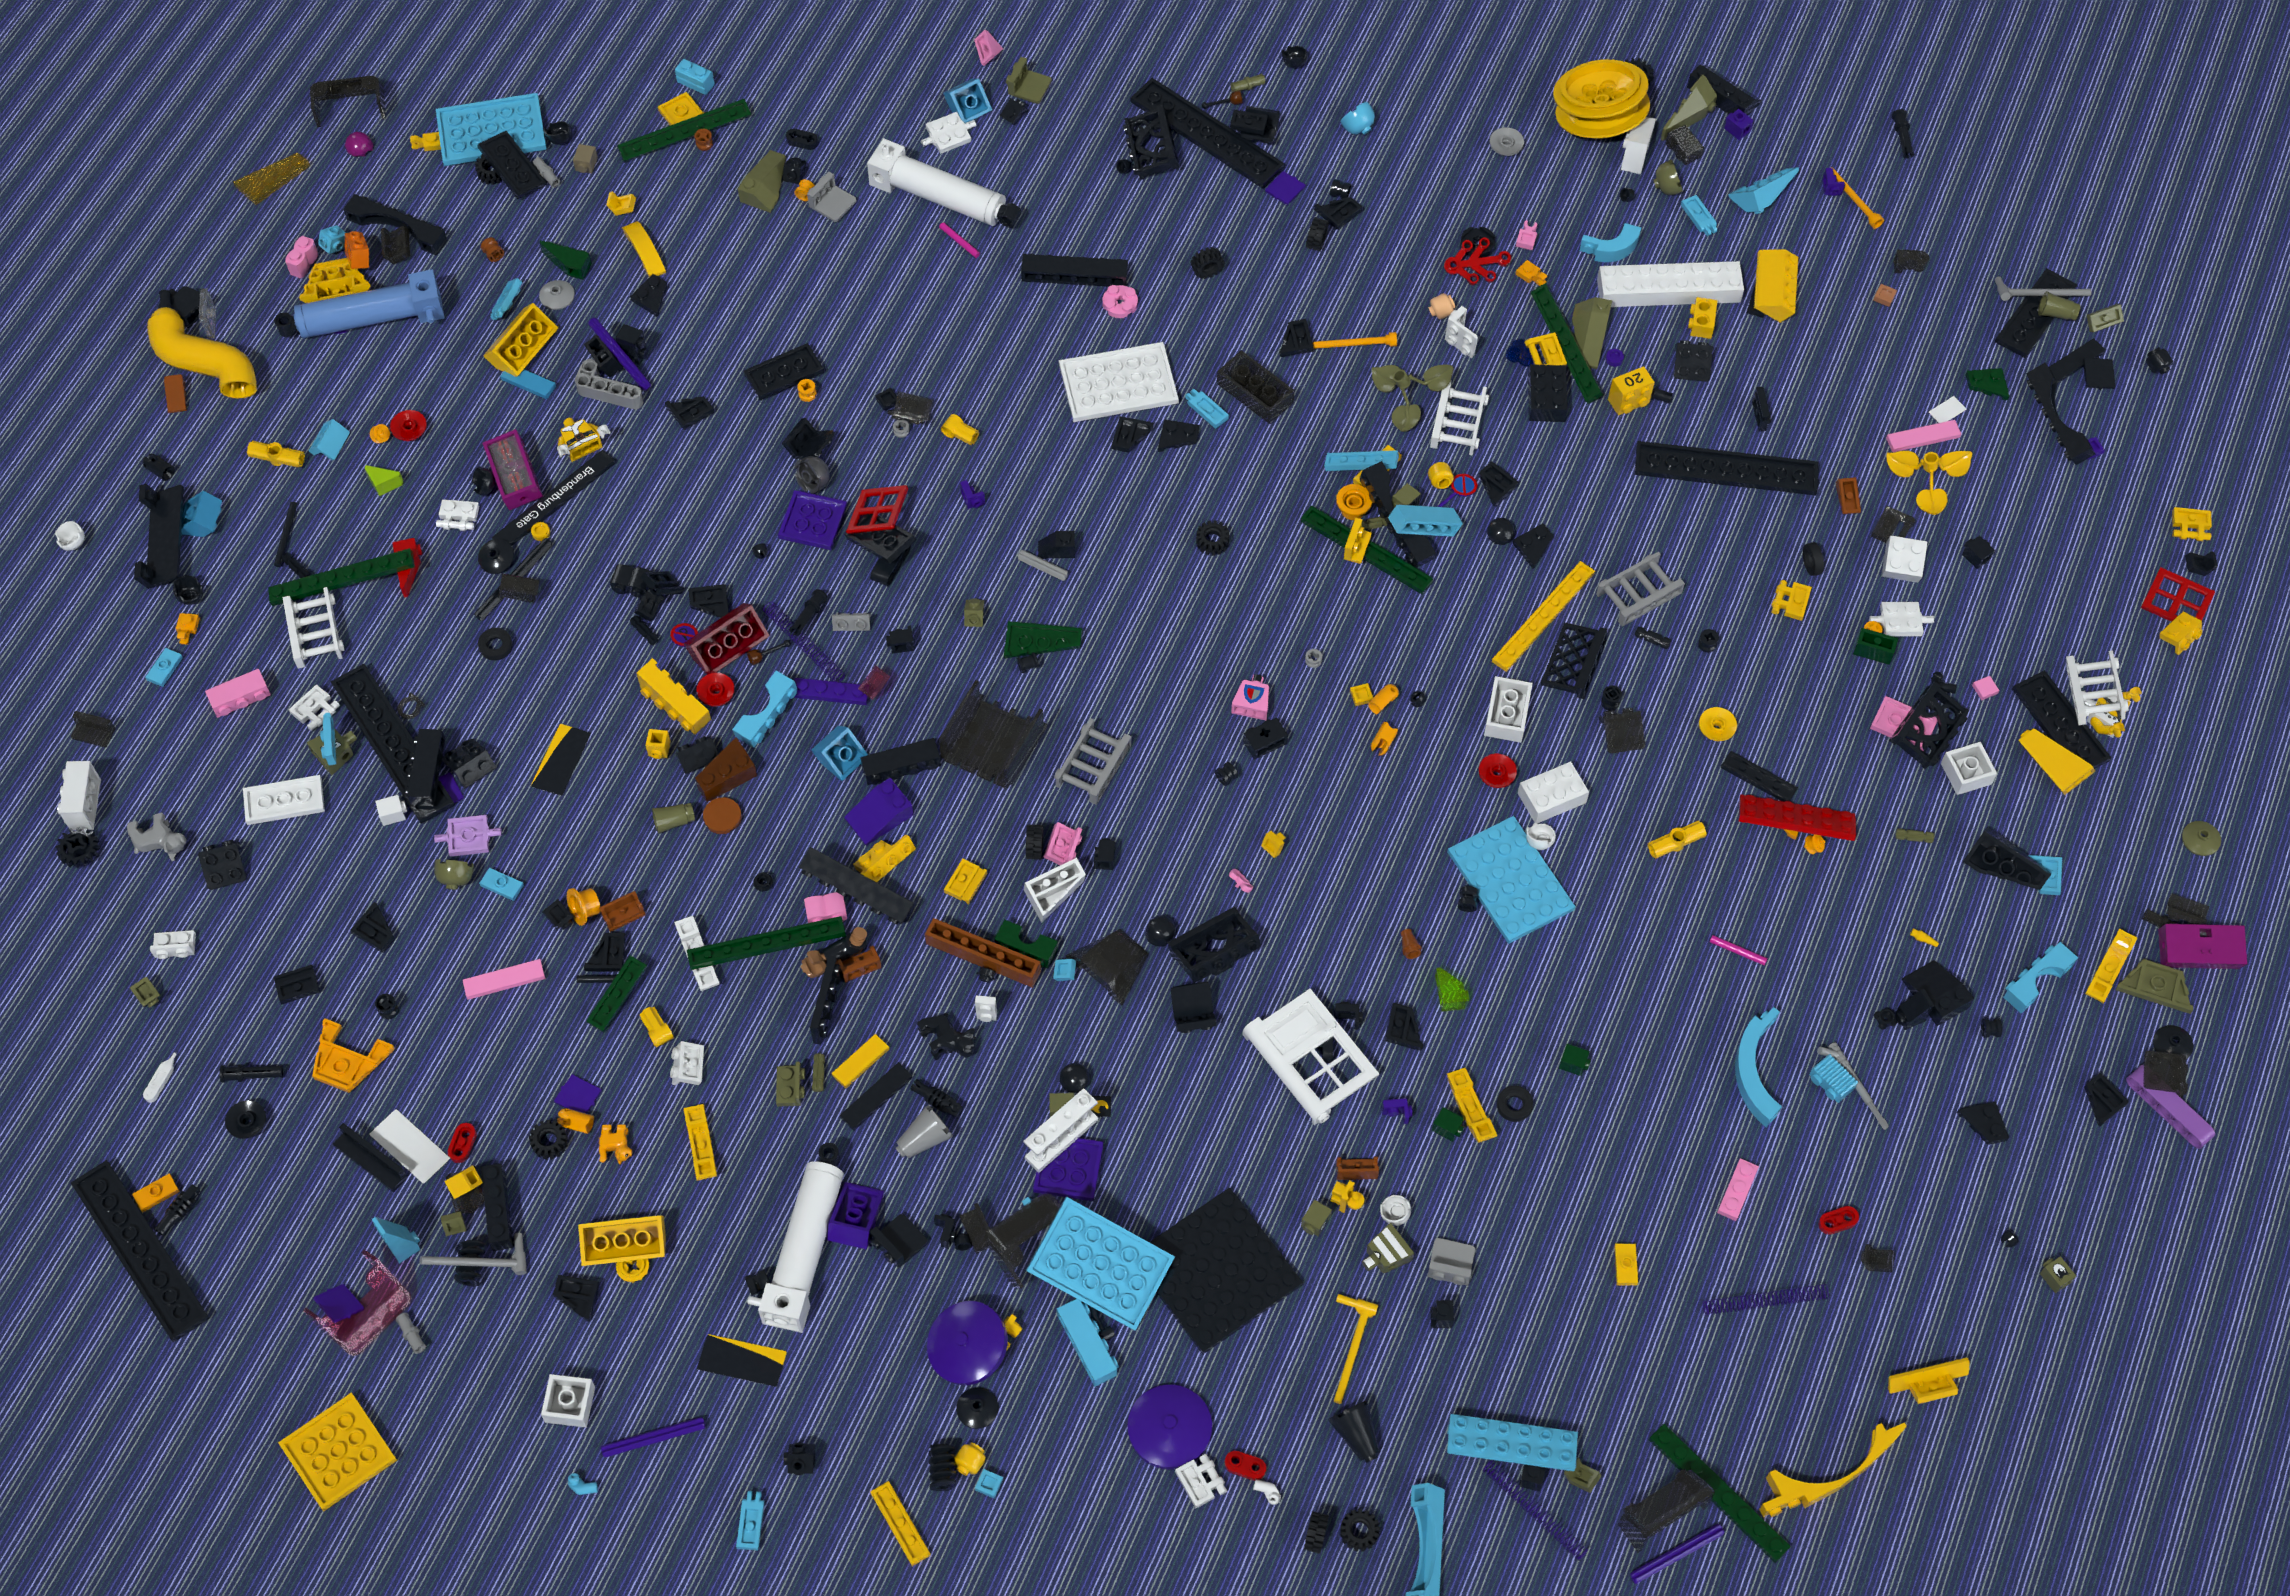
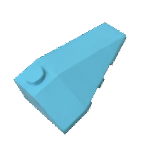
M1799 168L1784 169L1768 176L1767 179L1755 181L1752 186H1744L1728 194L1729 198L1745 212L1761 213L1764 211V208L1773 203L1798 173Z
M377 1217L372 1219L374 1226L399 1264L421 1250L417 1244L420 1242V1239L414 1231L410 1233L405 1226Z

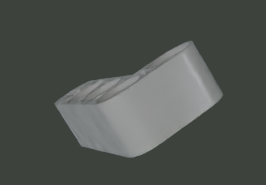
M587 359L582 362L575 377V384L579 395L630 409H639L643 406L644 401L639 387L600 377L597 363L593 359Z

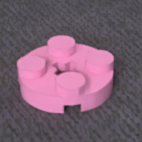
M1111 285L1103 295V308L1112 317L1125 318L1131 312L1133 314L1137 309L1138 298L1133 288ZM1117 300H1123L1125 302H1121V304H1118Z

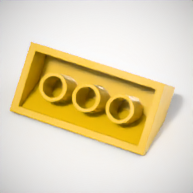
M1786 249L1758 251L1754 308L1780 323L1795 314L1798 256Z
M531 303L523 308L483 356L496 369L517 377L556 332L558 327L534 303Z
M662 1215L578 1224L582 1266L665 1257L666 1235L664 1216Z

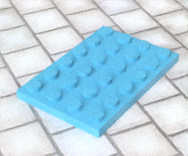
M538 93L436 109L444 166L477 161L478 157L481 159L480 155L482 153L477 148L478 143L504 131L509 133L523 153L547 150Z
M1514 816L1448 848L1447 853L1469 886L1479 890V901L1508 944L1575 910V905L1537 849L1531 847L1527 842L1526 833Z
M1065 1197L1026 1271L1136 1331L1175 1257L1072 1199Z

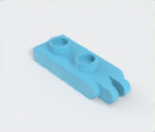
M1697 195L1681 201L1682 208L1700 232H1704L1706 236L1711 235V232L1713 234L1717 232L1715 219Z
M516 278L506 284L492 309V320L501 318L504 312L511 308L513 298L520 292L521 280Z
M1192 389L1190 393L1185 395L1188 405L1215 429L1229 419V415L1202 391L1198 393L1195 389Z
M325 713L323 715V730L320 731L321 741L324 742V747H321V754L323 759L326 758L328 765H335L334 721L330 713Z
M748 1491L747 1499L742 1500L736 1547L737 1549L759 1551L764 1500H761V1492L758 1491L756 1492L755 1500H752L753 1491Z

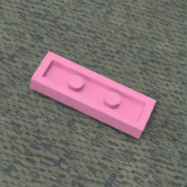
M1741 1158L1739 1159L1717 1211L1718 1214L1734 1221L1737 1220L1759 1166Z

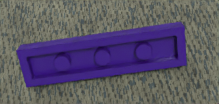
M803 678L794 679L797 686V693L794 698L867 705L869 685Z

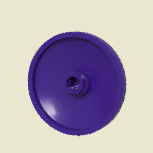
M963 1301L948 1307L936 1318L929 1331L927 1354L931 1366L939 1376L957 1385H973L987 1379L998 1369L1004 1359L1008 1344L1006 1326L995 1310L981 1302Z
M1161 1385L1146 1391L1136 1400L1128 1417V1437L1132 1448L1146 1463L1161 1469H1177L1192 1460L1196 1461L1207 1449L1212 1435V1419L1207 1405L1195 1392L1183 1386Z

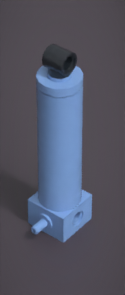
M433 269L408 274L409 283L295 305L294 315L286 312L279 313L274 318V322L282 337H290L296 331H299L302 339L417 315L420 323H433L434 320L444 319L445 316L440 290Z

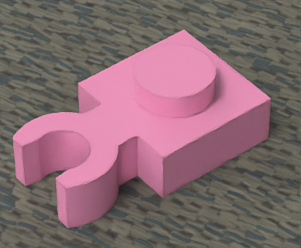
M1528 220L1524 222L1523 229L1519 231L1516 247L1533 250L1537 237V222L1532 227L1528 226Z

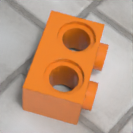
M352 231L345 233V254L351 269L369 268V248L362 232Z

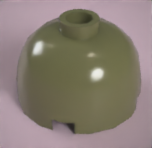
M1673 160L1662 163L1655 172L1656 178L1653 179L1656 189L1660 188L1662 193L1666 195H1675L1683 192Z
M441 859L435 860V877L441 884L446 885V889L458 890V886H464L471 880L474 870L473 863L468 865V862L446 860V862L440 863Z

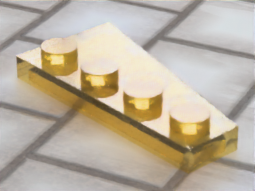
M295 153L235 180L233 184L257 205L309 168L310 164L302 155Z

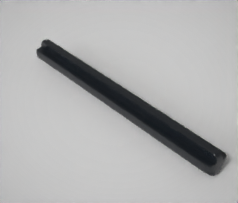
M544 538L474 612L478 620L482 621L552 546L550 540Z

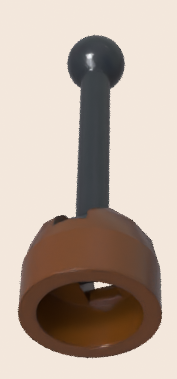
M1240 90L1234 91L1227 99L1210 103L1203 102L1201 106L1203 109H1207L1209 106L1229 101L1234 105L1243 104Z
M785 640L784 643L763 652L757 649L748 651L747 656L751 665L754 666L760 663L765 654L784 646L789 647L791 641Z

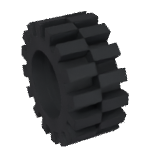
M483 154L480 155L481 159L478 157L477 162H475L479 180L489 185V182H491V185H495L494 182L499 184L500 180H502L495 170H486L491 165Z
M1317 217L1313 219L1307 236L1306 248L1316 251L1322 250L1328 233L1329 221Z
M1207 247L1204 251L1203 249L1200 250V253H1195L1196 256H1193L1190 261L1196 276L1200 279L1203 277L1207 279L1208 276L1211 278L1213 274L1217 275V272H1221V268H1224L1225 264L1220 251L1217 248L1214 249V247L1210 249Z
M1209 520L1207 525L1205 522L1202 523V527L1199 526L1196 533L1198 549L1201 548L1200 551L1202 553L1206 551V555L1212 553V556H1215L1216 552L1220 555L1221 550L1225 552L1229 546V530H1227L1226 525L1223 526L1222 522L1217 524V520H1214V523H1211V520ZM1215 534L1220 539L1216 542H1211L1206 539V536Z
M1027 824L1026 859L1042 860L1043 825Z
M547 1120L545 1124L541 1121L540 1126L536 1124L534 1126L535 1130L531 1129V1136H529L530 1145L534 1153L540 1158L542 1156L545 1160H547V1157L554 1159V1155H557V1157L561 1156L560 1152L564 1153V1147L568 1146V1137L561 1124L558 1125L557 1121L551 1123V1120ZM554 1134L556 1136L554 1144L550 1146L541 1144V1139L544 1135Z
M1354 1509L1350 1514L1347 1513L1342 1520L1340 1536L1343 1538V1543H1346L1349 1549L1351 1547L1354 1548V1551L1361 1549L1362 1552L1366 1548L1368 1550L1372 1548V1545H1375L1379 1536L1380 1527L1378 1526V1519L1375 1520V1515H1370L1368 1510L1363 1512L1362 1509H1358V1511ZM1355 1523H1363L1367 1526L1368 1534L1365 1537L1358 1538L1353 1535L1351 1528Z
M1312 1511L1304 1550L1321 1553L1329 1515Z

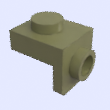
M976 598L966 600L964 626H983L984 600Z
M147 976L130 987V990L143 1008L146 1005L150 1008L159 1002L158 997L161 995Z
M1576 1457L1575 1471L1565 1470L1564 1472L1570 1484L1589 1493L1592 1492L1601 1478L1599 1471L1582 1464L1578 1457Z

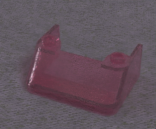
M363 1250L361 1253L370 1261L373 1267L366 1275V1283L371 1290L359 1301L364 1307L363 1311L352 1315L351 1318H345L333 1323L326 1314L320 1318L308 1308L303 1310L328 1337L351 1356L359 1355L411 1301V1295L377 1257L366 1250Z

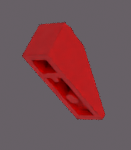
M415 538L392 542L394 553L409 548L413 552L415 567L398 572L400 588L404 598L408 597L420 566L419 555H423L421 545L416 544Z

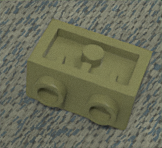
M800 1061L796 1062V1066H777V1107L801 1106V1099H805V1087L801 1086V1080H805V1068H801Z

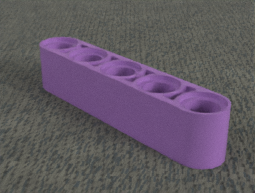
M2140 1065L2126 1078L2128 1085L2194 1147L2201 1149L2215 1136L2214 1129L2148 1067Z

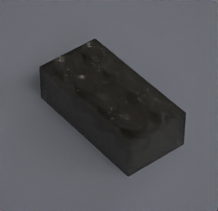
M1242 350L1217 371V385L1269 424L1294 403L1295 390Z

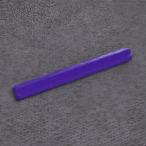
M592 318L588 325L642 390H648L651 387V383L598 319Z
M703 1417L684 1421L602 1445L601 1452L603 1457L606 1458L705 1428V1422Z
M1716 1524L1630 1573L1631 1580L1634 1584H1637L1721 1537L1724 1534L1722 1526Z

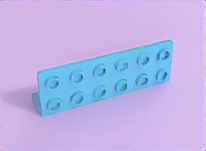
M1450 1414L1447 1434H1449L1447 1453L1575 1471L1578 1432Z

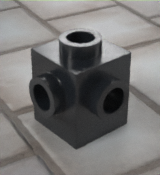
M801 1442L789 1444L788 1452H784V1465L788 1466V1474L803 1475L814 1473L815 1444H804Z

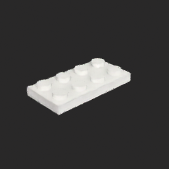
M320 775L243 788L245 822L247 825L325 812L322 778Z

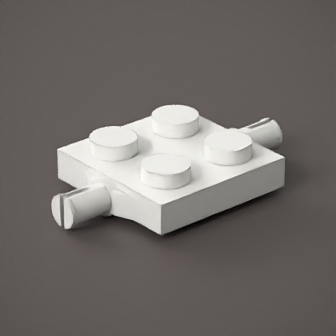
M957 112L926 123V129L930 137L921 140V144L923 147L933 144L937 147L940 154L971 142V137L967 130L976 127V123L974 120L964 123Z
M1881 602V616L1869 617V621L1880 623L1884 629V634L1889 636H1922L1924 632L1922 624L1934 623V616H1922L1919 602Z

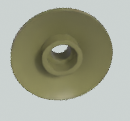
M2194 821L2184 828L2182 841L2185 847L2193 854L2209 856L2219 849L2221 836L2213 825L2204 821Z

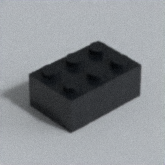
M1530 364L1528 373L1529 421L1565 422L1567 414L1566 365Z

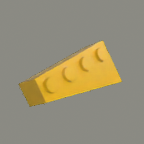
M652 658L637 672L641 694L646 699L650 698L653 700L656 707L660 710L664 709L672 720L679 721L686 731L690 730L693 734L698 733L711 720L709 710L692 694L687 696L683 686L679 682L675 684L665 669L661 671L657 668V662Z

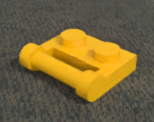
M1555 332L1530 338L1524 342L1526 347L1529 348L1535 365H1567ZM1539 344L1546 364H1542L1535 345Z

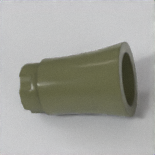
M2046 291L2041 298L2038 315L2076 320L2080 311V304Z
M691 803L652 808L653 820L658 834L695 821Z

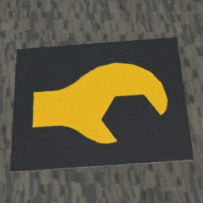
M1092 1096L1098 1104L1091 1111L1097 1117H1111V1096Z

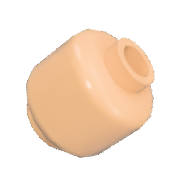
M1444 293L1430 300L1431 306L1428 307L1432 317L1436 316L1438 319L1449 316L1454 311V308H1456L1452 297Z

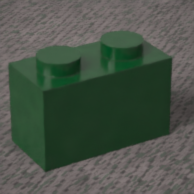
M1861 628L1853 655L1890 665L1898 638Z

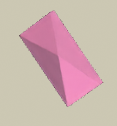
M984 30L974 39L983 66L1003 50L987 30Z

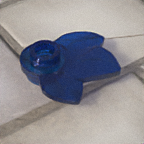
M1514 340L1511 346L1506 349V358L1510 362H1519L1523 366L1530 367V364L1534 363L1529 348L1524 343L1525 340Z

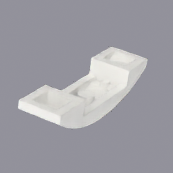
M693 916L674 922L686 955L688 949L704 946ZM713 966L692 970L701 991L719 985Z

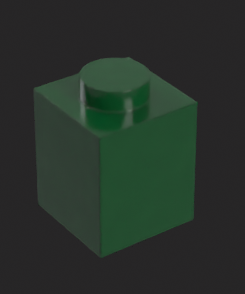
M1566 1044L1559 1069L1582 1076L1583 1070L1588 1071L1591 1059H1588L1590 1051Z
M1442 1107L1433 1123L1432 1131L1453 1142L1456 1136L1460 1138L1465 1129V1126H1463L1464 1118Z

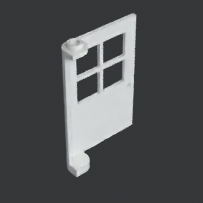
M1311 989L1263 1021L1260 1017H1257L1243 1029L1245 1039L1252 1042L1310 1115L1314 1125L1319 1122H1325L1330 1117L1329 1113L1332 1107L1379 1076L1378 1071ZM1334 1037L1346 1053L1327 1065L1315 1049ZM1311 1052L1323 1068L1304 1080L1292 1064ZM1349 1056L1361 1073L1343 1085L1331 1071V1068ZM1327 1072L1339 1088L1320 1100L1308 1084Z

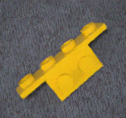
M904 835L892 846L881 840L853 865L857 871L861 872L860 874L878 882L916 848L908 835Z
M1968 1358L1957 1359L1889 1376L1888 1391L1892 1394L1910 1389L1918 1404L1958 1395V1388L1953 1379L1969 1374L1970 1361Z

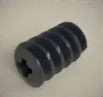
M478 1240L463 1241L459 1244L461 1250L458 1252V1257L481 1258L478 1255H484L485 1251L480 1249V1247H485L486 1244ZM456 1266L454 1280L465 1286L477 1287L480 1283L475 1281V1279L481 1278V1274L476 1273V1271L482 1270L483 1267Z
M948 1444L929 1446V1456L931 1457L929 1459V1464L931 1465L929 1468V1473H931L929 1481L932 1483L929 1485V1488L933 1491H949L952 1489L950 1485L956 1483V1480L950 1479L951 1476L956 1475L955 1471L950 1470V1468L956 1466V1463L950 1462L951 1459L955 1458V1455L949 1453L955 1450V1446Z

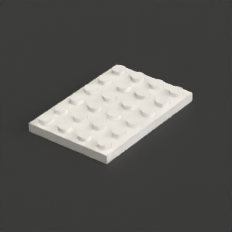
M1163 342L1059 360V367L1073 422L1179 403Z

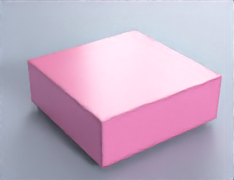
M1990 676L1975 681L1972 684L1981 700L1999 693V689Z

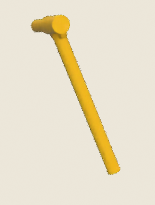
M1338 1294L1336 1302L1354 1307L1357 1313L1360 1314L1334 1398L1335 1403L1342 1404L1367 1319L1376 1315L1378 1304Z

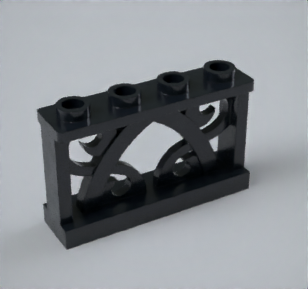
M1163 104L1156 106L1157 109L1131 118H1124L1126 125H1123L1125 134L1129 137L1126 141L1129 149L1131 148L1129 155L1135 164L1132 165L1134 174L1138 175L1140 180L1173 168V170L1180 168L1168 114ZM1138 126L1140 130L1135 132L1134 127ZM1155 129V131H1157V129H1161V131L1158 133H1155L1153 130ZM1149 134L1155 138H1164L1157 143L1154 152L1142 147ZM1147 161L1146 164L1148 166L1142 167V162Z
M1934 681L1924 689L1889 741L1901 747L1918 761L1924 769L1930 765L1933 767L1940 759L1938 757L1939 754L1948 748V741L1957 735V728L1962 726L1968 719L1966 715L1969 710L1962 707L1940 688V685ZM1926 707H1928L1930 711L1933 710L1934 712L1931 714L1927 713ZM1949 708L1955 714L1954 720H1950L1948 717L1952 713H1944L1943 709ZM1919 716L1923 718L1936 716L1939 734L1923 735L1924 726ZM1913 725H1917L1919 727L1918 734H1916L1918 730H1914ZM1907 739L1915 741V746ZM1920 743H1923L1922 748L1924 752L1926 747L1931 749L1930 755H1925L1920 751Z
M1235 906L1167 942L1171 957L1180 964L1194 983L1261 947L1258 933L1244 920ZM1237 926L1241 928L1240 930L1234 931V928ZM1213 939H1227L1221 951H1204L1207 947V942ZM1188 954L1190 956L1186 960L1183 955ZM1197 958L1196 964L1191 966V962Z

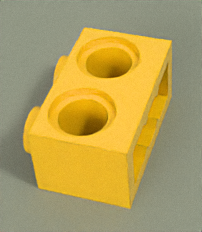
M1696 297L1695 304H1691L1690 314H1693V317L1689 318L1688 328L1691 329L1690 336L1712 338L1718 300Z

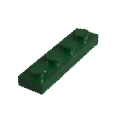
M630 955L586 1022L604 1033L648 968L647 965Z

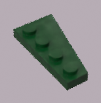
M1008 621L1004 659L1031 655L1032 652L1042 654L1079 649L1081 647L1082 628Z

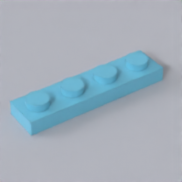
M1398 450L1327 453L1324 467L1326 471L1364 470L1382 461L1386 469H1396L1399 454Z

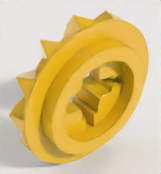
M648 1259L616 1263L618 1276L624 1281L632 1283L642 1280L648 1274L650 1267ZM635 1262L639 1270L633 1269L632 1271H630L627 1264L633 1265Z

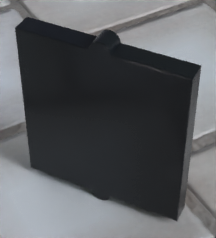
M2099 357L2096 359H2083L2086 388H2099V390L2116 388L2112 359H2100Z

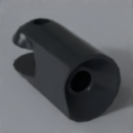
M151 453L142 460L143 466L148 471L164 481L169 480L174 474V466L155 454Z

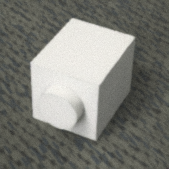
M399 795L376 801L379 818L383 826L406 820L404 814L408 812L406 803L400 800Z

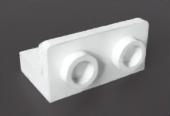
M194 930L154 933L153 946H150V951L155 958L166 959L172 956L184 958L188 955H194L196 933Z
M681 1041L673 1048L671 1058L674 1059V1063L670 1071L672 1085H677L679 1082L699 1085L702 1082L704 1045Z

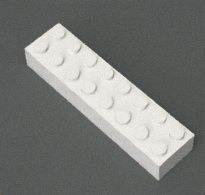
M1740 261L1600 266L1597 276L1599 297L1612 300L1611 307L1695 304L1696 297L1718 300L1717 303H1741L1744 292Z

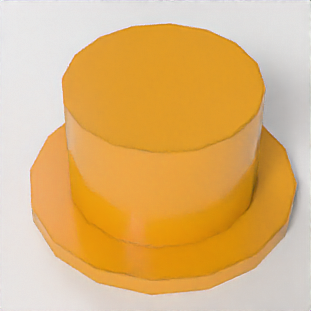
M1359 484L1344 486L1336 496L1337 506L1341 510L1342 515L1349 520L1361 519L1370 510L1373 503L1370 500L1368 490Z
M575 888L568 889L567 904L569 911L574 915L573 919L579 926L585 925L588 917L600 913V902L592 888L580 892Z

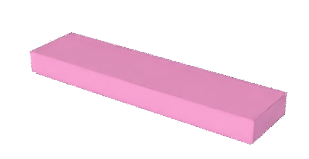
M1951 420L1887 434L1886 439L1893 453L1960 438L1961 432L1956 421Z
M538 959L463 979L466 997L469 1000L543 980L545 975L541 960Z

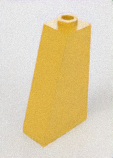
M2034 728L2031 731L2026 730L2018 740L2064 795L2095 772L2091 764Z

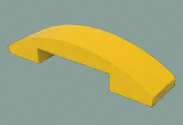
M636 221L622 227L628 241L632 243L641 259L648 276L650 277L652 274L659 276L666 273L664 265L642 225Z
M2121 929L2118 930L2085 993L2086 995L2102 1003L2105 1002L2137 937Z
M1466 1067L1447 1073L1456 1103L1476 1141L1480 1143L1497 1137L1490 1118L1486 1117L1473 1089V1082Z
M700 1104L683 1108L696 1179L698 1181L716 1177L717 1172L704 1105Z

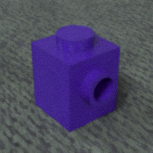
M1737 109L1726 117L1724 129L1740 141L1751 132L1754 120L1740 109Z

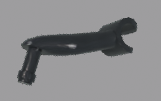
M1090 1306L1091 1316L1099 1327L1100 1336L1105 1340L1113 1338L1115 1333L1111 1326L1105 1328L1098 1316V1310Z

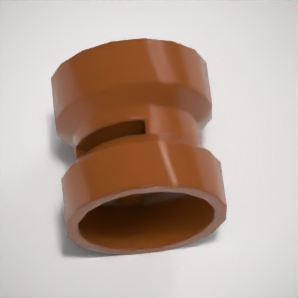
M493 237L485 239L480 247L489 261L497 262L504 256V250L501 246H498L497 240Z

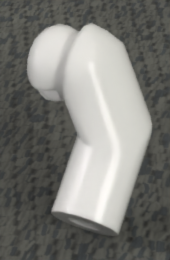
M1255 1480L1253 1490L1264 1492L1268 1502L1272 1505L1280 1502L1281 1495L1275 1484Z

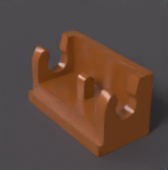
M635 891L599 907L602 918L610 932L646 916Z
M873 945L869 947V951L841 961V959L837 960L845 983L881 968L880 958Z
M1373 1156V1159H1341V1157H1337V1180L1378 1179V1156Z

